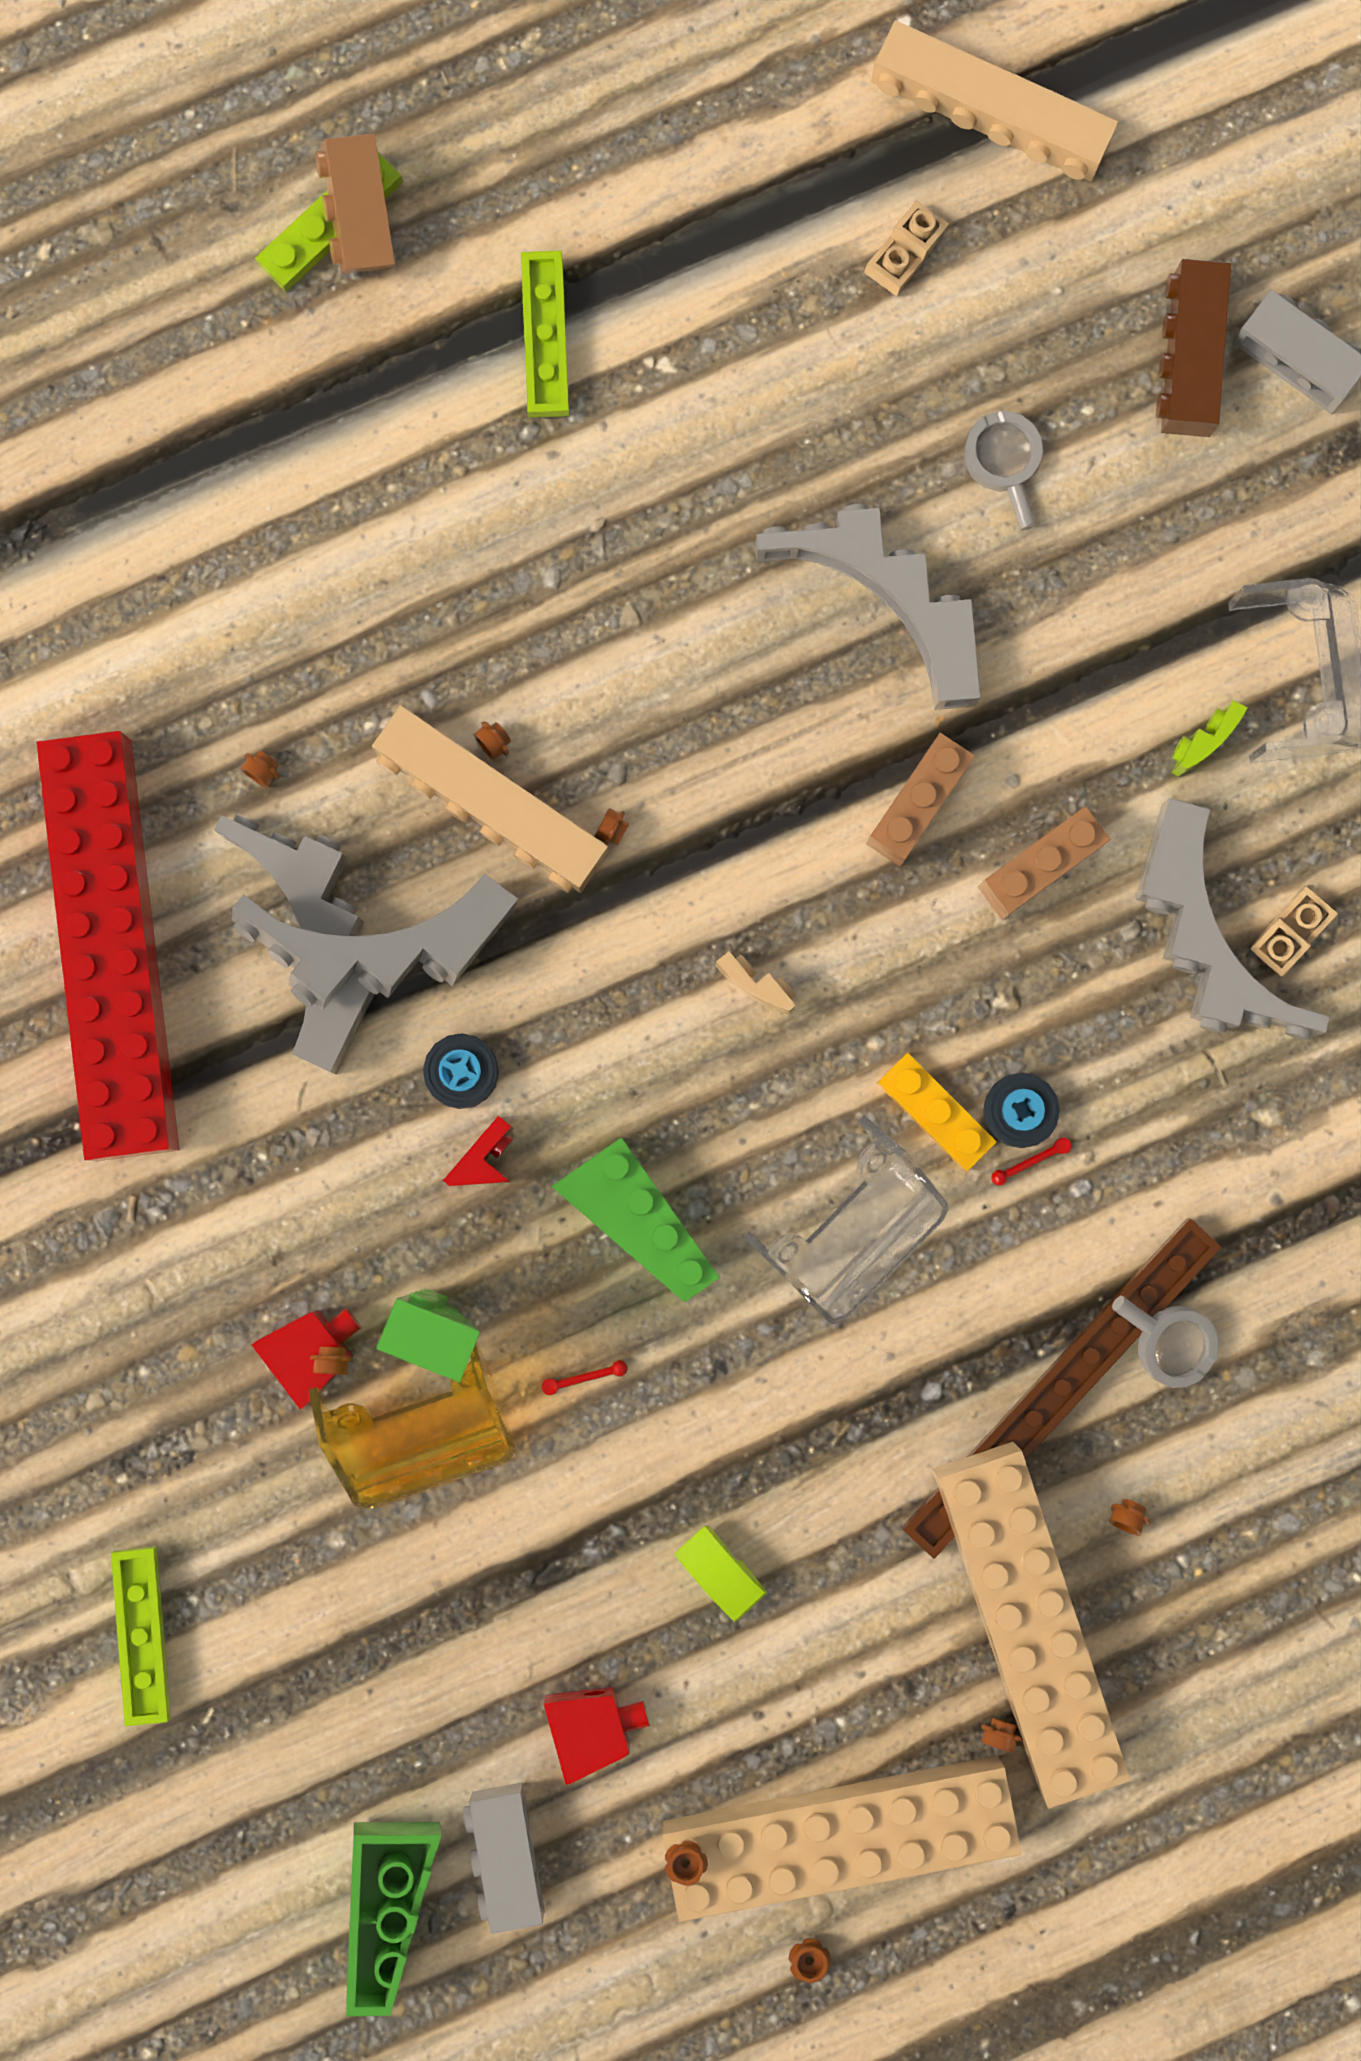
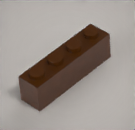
M1182 259L1175 273H1169L1165 298L1171 299L1170 313L1165 314L1162 327V338L1168 339L1167 353L1162 354L1159 366V378L1165 379L1164 393H1159L1156 405V418L1162 419L1161 433L1210 438L1219 425L1231 263Z

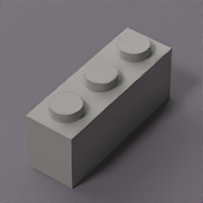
M1272 289L1233 341L1234 345L1330 414L1336 410L1361 377V349L1357 345L1344 342L1331 333V329L1325 322L1309 317L1298 309L1294 300L1284 294H1277Z
M523 1782L473 1791L469 1800V1806L463 1807L466 1832H474L477 1849L471 1850V1864L474 1877L481 1876L484 1893L478 1894L481 1920H489L491 1934L543 1925L545 1910Z

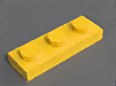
M906 1053L877 1082L965 1172H968L997 1142L909 1053Z

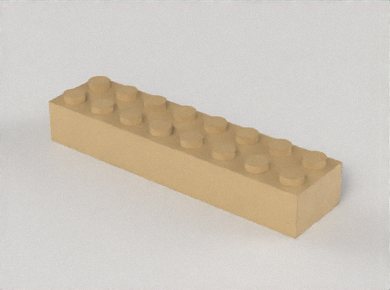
M1010 1442L933 1468L932 1470L1020 1736L1022 1737L1038 1791L1046 1806L1050 1809L1131 1781L1022 1450L1014 1442Z
M998 1755L663 1821V1840L666 1852L673 1844L680 1845L683 1841L689 1840L700 1846V1851L706 1854L708 1860L707 1870L705 1873H702L697 1883L685 1886L671 1880L679 1922L1022 1855L1006 1771ZM683 1859L681 1863L683 1866L687 1867L689 1866L690 1861L688 1859Z

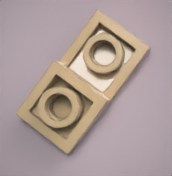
M916 200L894 226L888 240L867 263L864 273L897 296L941 239L949 223Z
M1304 886L1251 946L1250 950L1282 977L1311 947V942L1338 913L1311 889Z
M730 951L716 961L715 966L750 998L785 1014H788L795 1008L796 1005L791 999L796 994L781 976L774 980L770 973H768L755 983L752 977L756 972L741 954L734 958Z

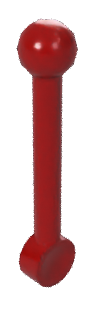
M1059 1138L1055 1140L1052 1147L1005 1171L995 1170L991 1175L993 1184L1003 1186L1009 1177L1057 1153L1067 1154L1071 1150V1142L1067 1138Z
M617 1360L610 1367L561 1380L548 1378L542 1383V1391L550 1396L554 1395L560 1388L614 1374L617 1377H622L627 1373L628 1366L624 1361Z

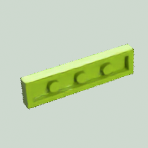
M378 152L384 197L386 199L403 183L402 175ZM328 190L255 257L257 264L285 292L330 252L329 239L335 238L333 221H326L322 196L328 195Z
M562 250L521 252L528 418L569 416Z
M157 1546L114 1550L111 1552L124 1725L126 1727L165 1723L171 1719Z

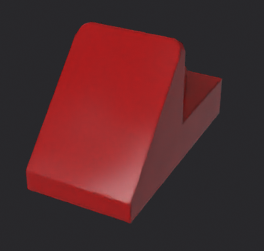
M497 1116L442 1181L448 1186L511 1183L487 1159L491 1154L498 1158L513 1141L508 1135L513 1130V1127L503 1118Z

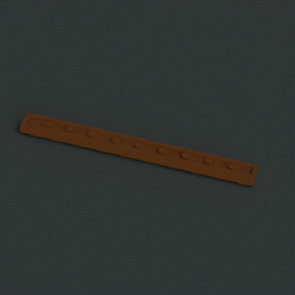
M1186 1218L967 1457L1014 1442L1022 1450L1026 1460L1140 1337L1142 1331L1112 1309L1116 1298L1124 1296L1153 1317L1157 1312L1164 1310L1222 1247L1191 1218ZM939 1488L931 1494L901 1527L933 1559L955 1537Z

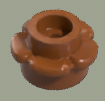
M483 721L481 723L482 728L473 734L478 745L492 760L497 759L502 754L507 756L509 754L507 745L511 742V739L506 731L497 722L490 725L488 722Z
M258 751L255 756L250 753L244 755L247 760L240 769L257 784L268 788L273 780L280 778L276 771L279 764L264 752Z
M609 808L594 837L604 842L607 846L610 841L618 845L629 825L628 822L623 820L625 812L622 810L621 813H618Z
M320 1347L319 1355L310 1356V1360H314L313 1373L348 1375L349 1362H353V1358L345 1357L346 1348Z
M1123 1499L1121 1504L1115 1503L1111 1505L1113 1513L1109 1520L1110 1524L1126 1533L1141 1536L1145 1525L1150 1526L1151 1524L1150 1519L1144 1517L1147 1509L1139 1503Z
M992 1717L990 1725L982 1724L981 1726L984 1729L981 1742L995 1748L1014 1753L1017 1741H1022V1737L1015 1734L1017 1728L1015 1724Z
M685 1840L680 1845L673 1844L665 1854V1860L667 1861L665 1872L673 1882L685 1886L693 1885L700 1880L702 1873L706 1872L708 1867L707 1856L700 1851L701 1848L697 1843ZM688 1859L690 1861L689 1866H683L682 1860Z
M814 1938L804 1939L803 1943L795 1944L789 1952V1961L792 1963L790 1970L794 1977L800 1981L807 1983L818 1982L825 1977L827 1969L831 1965L830 1952L827 1948L822 1947L819 1940ZM812 1957L814 1959L813 1963L807 1964L806 1958Z

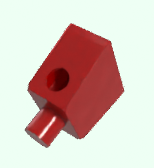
M347 1308L329 1322L319 1310H314L255 1341L251 1346L301 1410L312 1403L336 1377L335 1374L313 1373L314 1360H310V1356L319 1355L320 1347L346 1348L345 1357L353 1358L354 1356L344 1344V1341L360 1330L361 1325Z
M612 1687L553 1693L545 1696L543 1704L566 1785L574 1783L630 1754V1743L627 1733L650 1726L644 1701L620 1707L615 1689Z

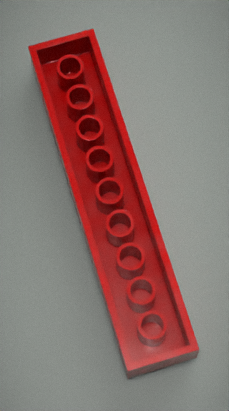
M121 731L36 741L84 1161L98 1162L180 1151L132 740Z

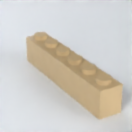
M896 20L874 63L871 83L876 84L882 92L891 96L900 95L909 99L925 112L942 114L950 118L960 128L975 129L988 135L989 139L1001 146L1010 145L1025 152L1026 156L1031 160L1052 164L1062 169L1067 176L1077 180L1085 179L1092 182L1119 121Z
M401 705L372 745L375 753L379 756L376 762L395 776L401 770L414 779L410 785L419 793L429 799L436 794L448 803L445 809L464 823L468 818H471L480 824L482 828L479 833L498 846L503 841L516 849L514 857L531 869H534L538 864L549 871L551 874L548 880L569 893L571 888L581 893L609 853L607 845Z

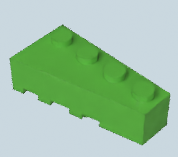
M622 1138L551 1186L682 1301H688L720 1278Z
M424 1288V1290L420 1289V1291L411 1292L408 1295L396 1298L376 1349L460 1383L480 1331L456 1308L446 1304L447 1296Z
M354 1822L346 2016H391L406 1963L407 1952L418 1921L422 1899L427 1889L432 1864L442 1836L440 1822Z

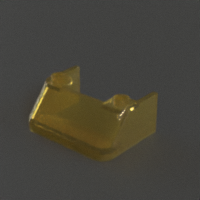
M478 1342L475 1344L470 1357L471 1361L468 1362L460 1383L449 1379L452 1391L374 1418L366 1407L354 1403L343 1404L336 1409L330 1410L318 1388L309 1389L318 1444L355 1506L360 1508L379 1507L503 1464L514 1455L515 1445L490 1368Z

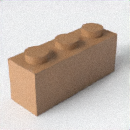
M375 134L324 139L320 145L321 151L315 153L319 178H326L328 195L322 196L326 221H333L335 238L329 239L333 264L340 265L341 274L391 268L395 261Z
M939 733L870 835L866 844L898 866H901L975 755L942 733Z
M1085 806L986 878L978 888L1003 920L1102 848L1111 839Z

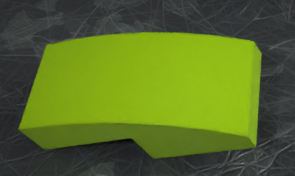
M1234 700L1223 710L1216 708L1205 728L1210 734L1198 729L1190 738L1182 737L1171 757L1177 761L1171 773L1179 777L1207 758L1233 732L1248 708Z
M704 1525L674 1553L701 1588L734 1622L741 1619L768 1594L742 1560L735 1559L710 1526Z

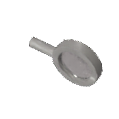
M1001 411L982 417L968 433L963 450L965 466L971 477L984 488L998 492L1008 491L1021 530L1030 529L1037 524L1023 485L1029 482L1039 468L1043 454L1041 436L1035 425L1021 414Z
M1119 1296L1113 1302L1112 1309L1142 1331L1139 1337L1138 1355L1142 1367L1153 1379L1171 1388H1183L1201 1381L1211 1369L1218 1356L1219 1339L1214 1325L1206 1316L1186 1306H1171L1151 1317L1124 1296Z

